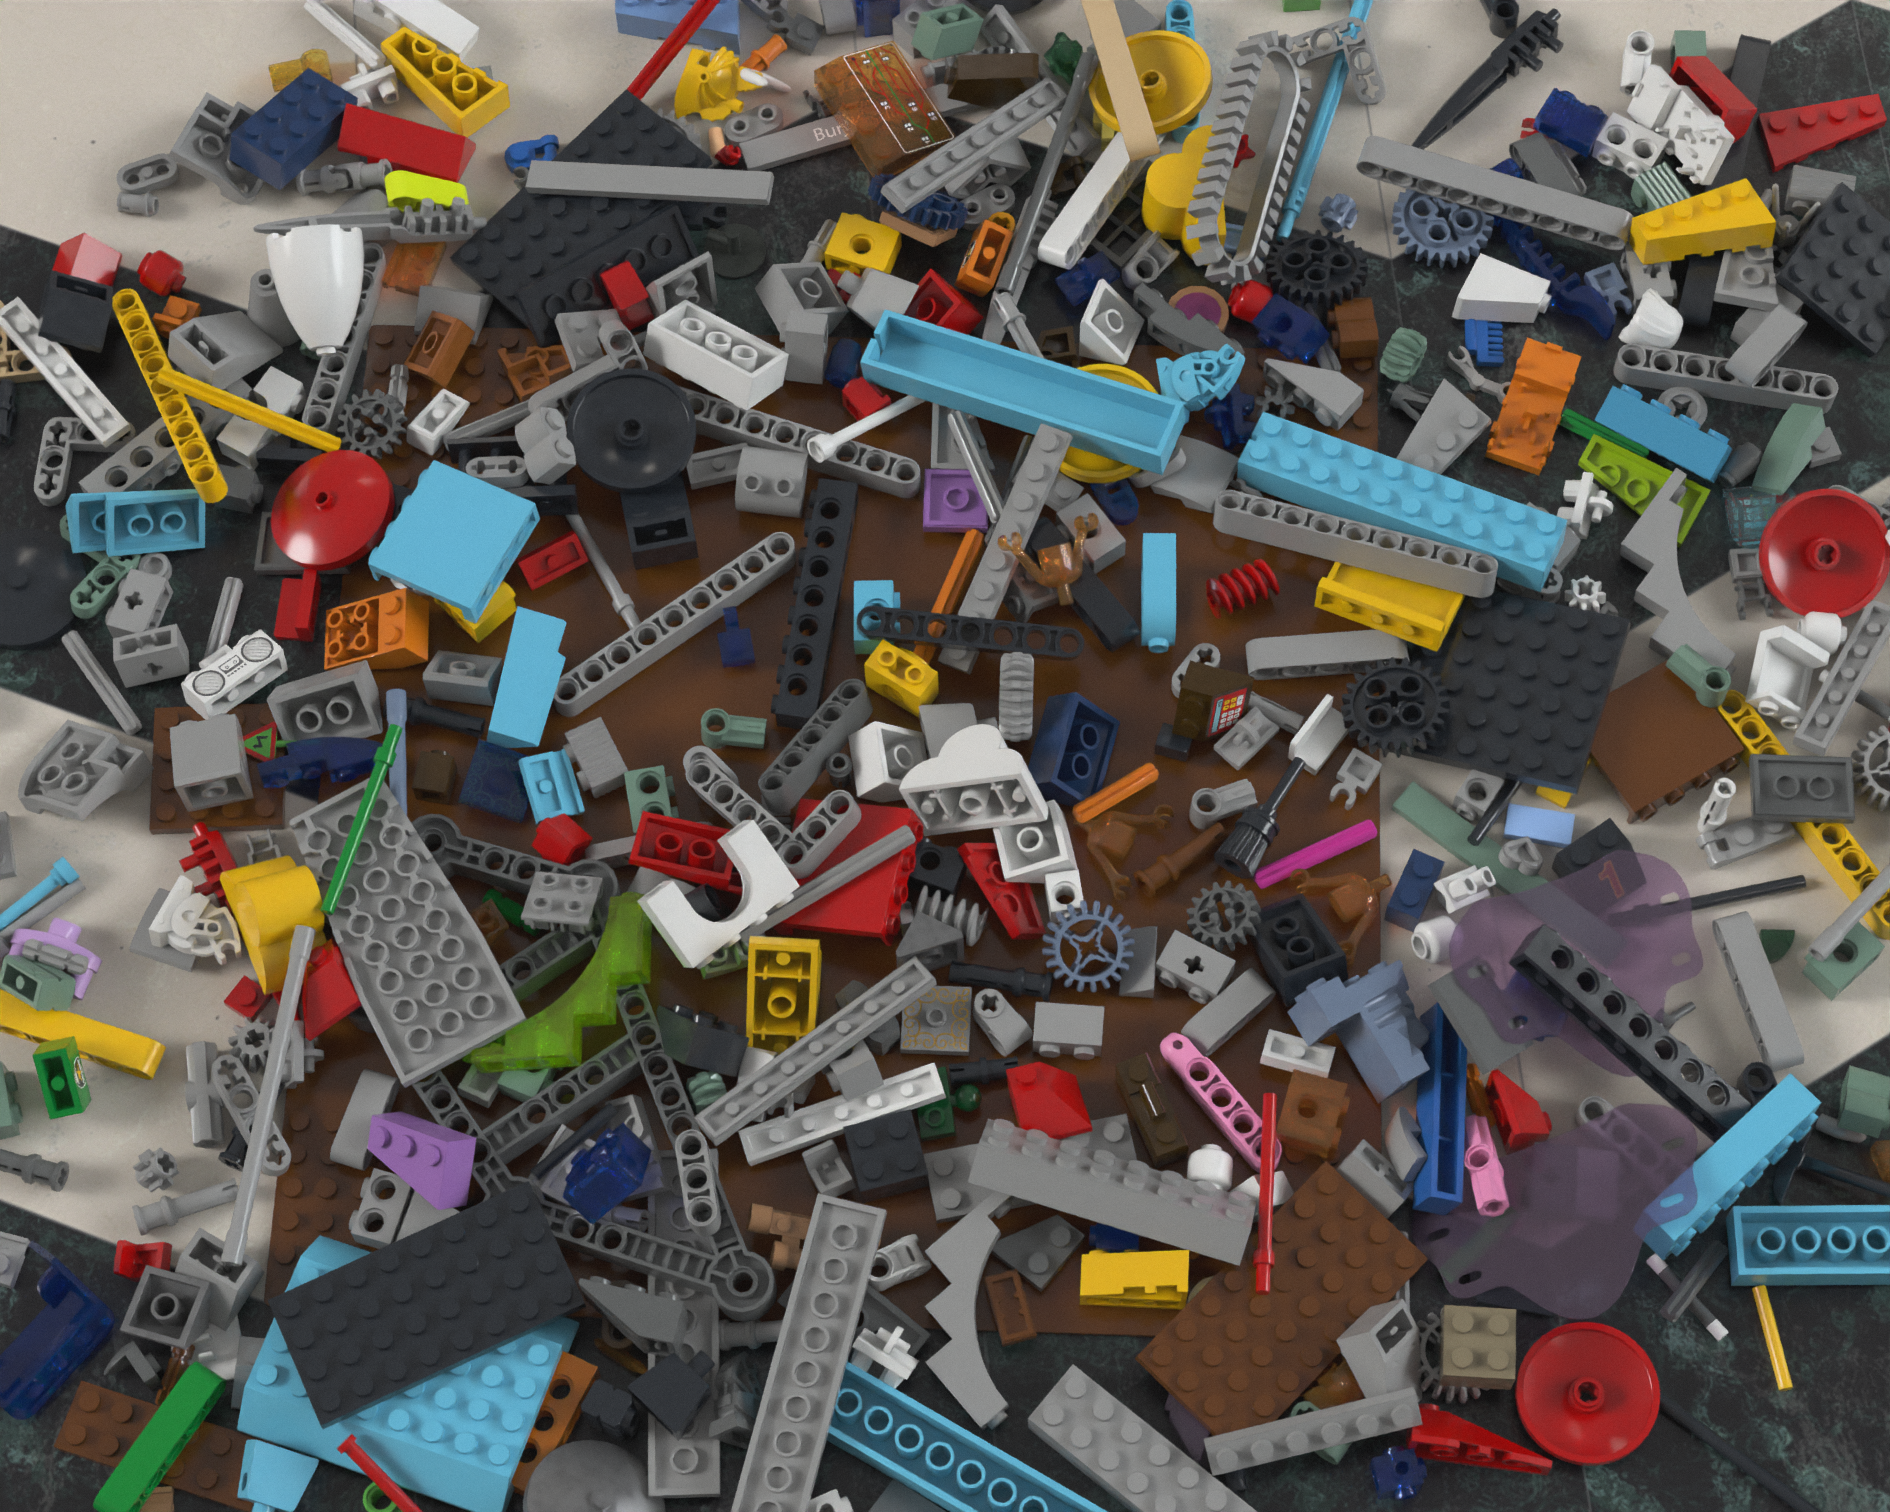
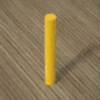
M1766 1285L1756 1286L1752 1288L1778 1389L1779 1391H1787L1792 1389L1793 1386Z

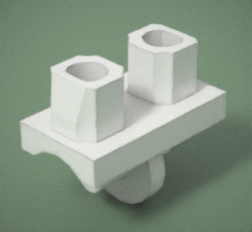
M360 63L357 65L359 74L349 77V82L340 85L341 88L358 98L357 106L370 110L373 109L371 100L381 96L384 104H391L400 99L398 93L399 84L392 65L382 69L378 68L375 70L371 68L367 70L364 63Z
M1583 472L1581 480H1566L1563 496L1565 501L1576 502L1575 507H1560L1557 513V517L1567 520V526L1574 530L1579 539H1587L1591 521L1600 523L1601 517L1611 515L1614 508L1612 502L1606 499L1607 492L1599 491V487L1592 482L1594 475L1590 472Z
M1474 865L1435 882L1434 885L1438 890L1439 903L1450 914L1488 897L1490 893L1487 888L1495 885L1496 880L1488 866L1477 870Z
M897 1326L893 1334L880 1327L877 1334L864 1328L852 1346L855 1350L850 1363L867 1372L875 1360L886 1367L879 1380L896 1388L903 1379L907 1380L919 1360L907 1354L911 1345L900 1339L904 1329Z

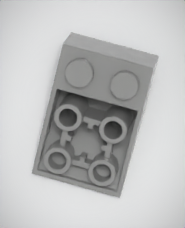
M241 311L196 317L171 331L169 335L168 358L187 376L221 390L283 352V349Z
M1403 1298L1370 1307L1336 1340L1342 1355L1349 1364L1358 1386L1366 1398L1414 1387L1417 1401L1419 1402L1422 1399V1391L1420 1389L1422 1384L1421 1375L1419 1376L1417 1373L1421 1367L1419 1328Z

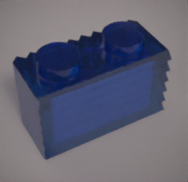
M1554 88L1537 114L1533 129L1588 157L1609 117L1599 107L1595 105L1587 106L1585 103H1581L1571 92L1559 91L1557 88Z

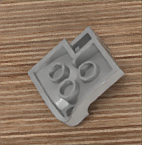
M206 92L168 157L212 181L220 188L222 196L240 205L252 203L265 182L230 160L231 133L255 114L256 111L238 101L232 107Z
M67 720L26 768L20 780L18 798L24 808L30 812L41 815L46 809L83 822L95 808L116 793L125 789L134 792L154 767L143 750L119 743L115 734Z

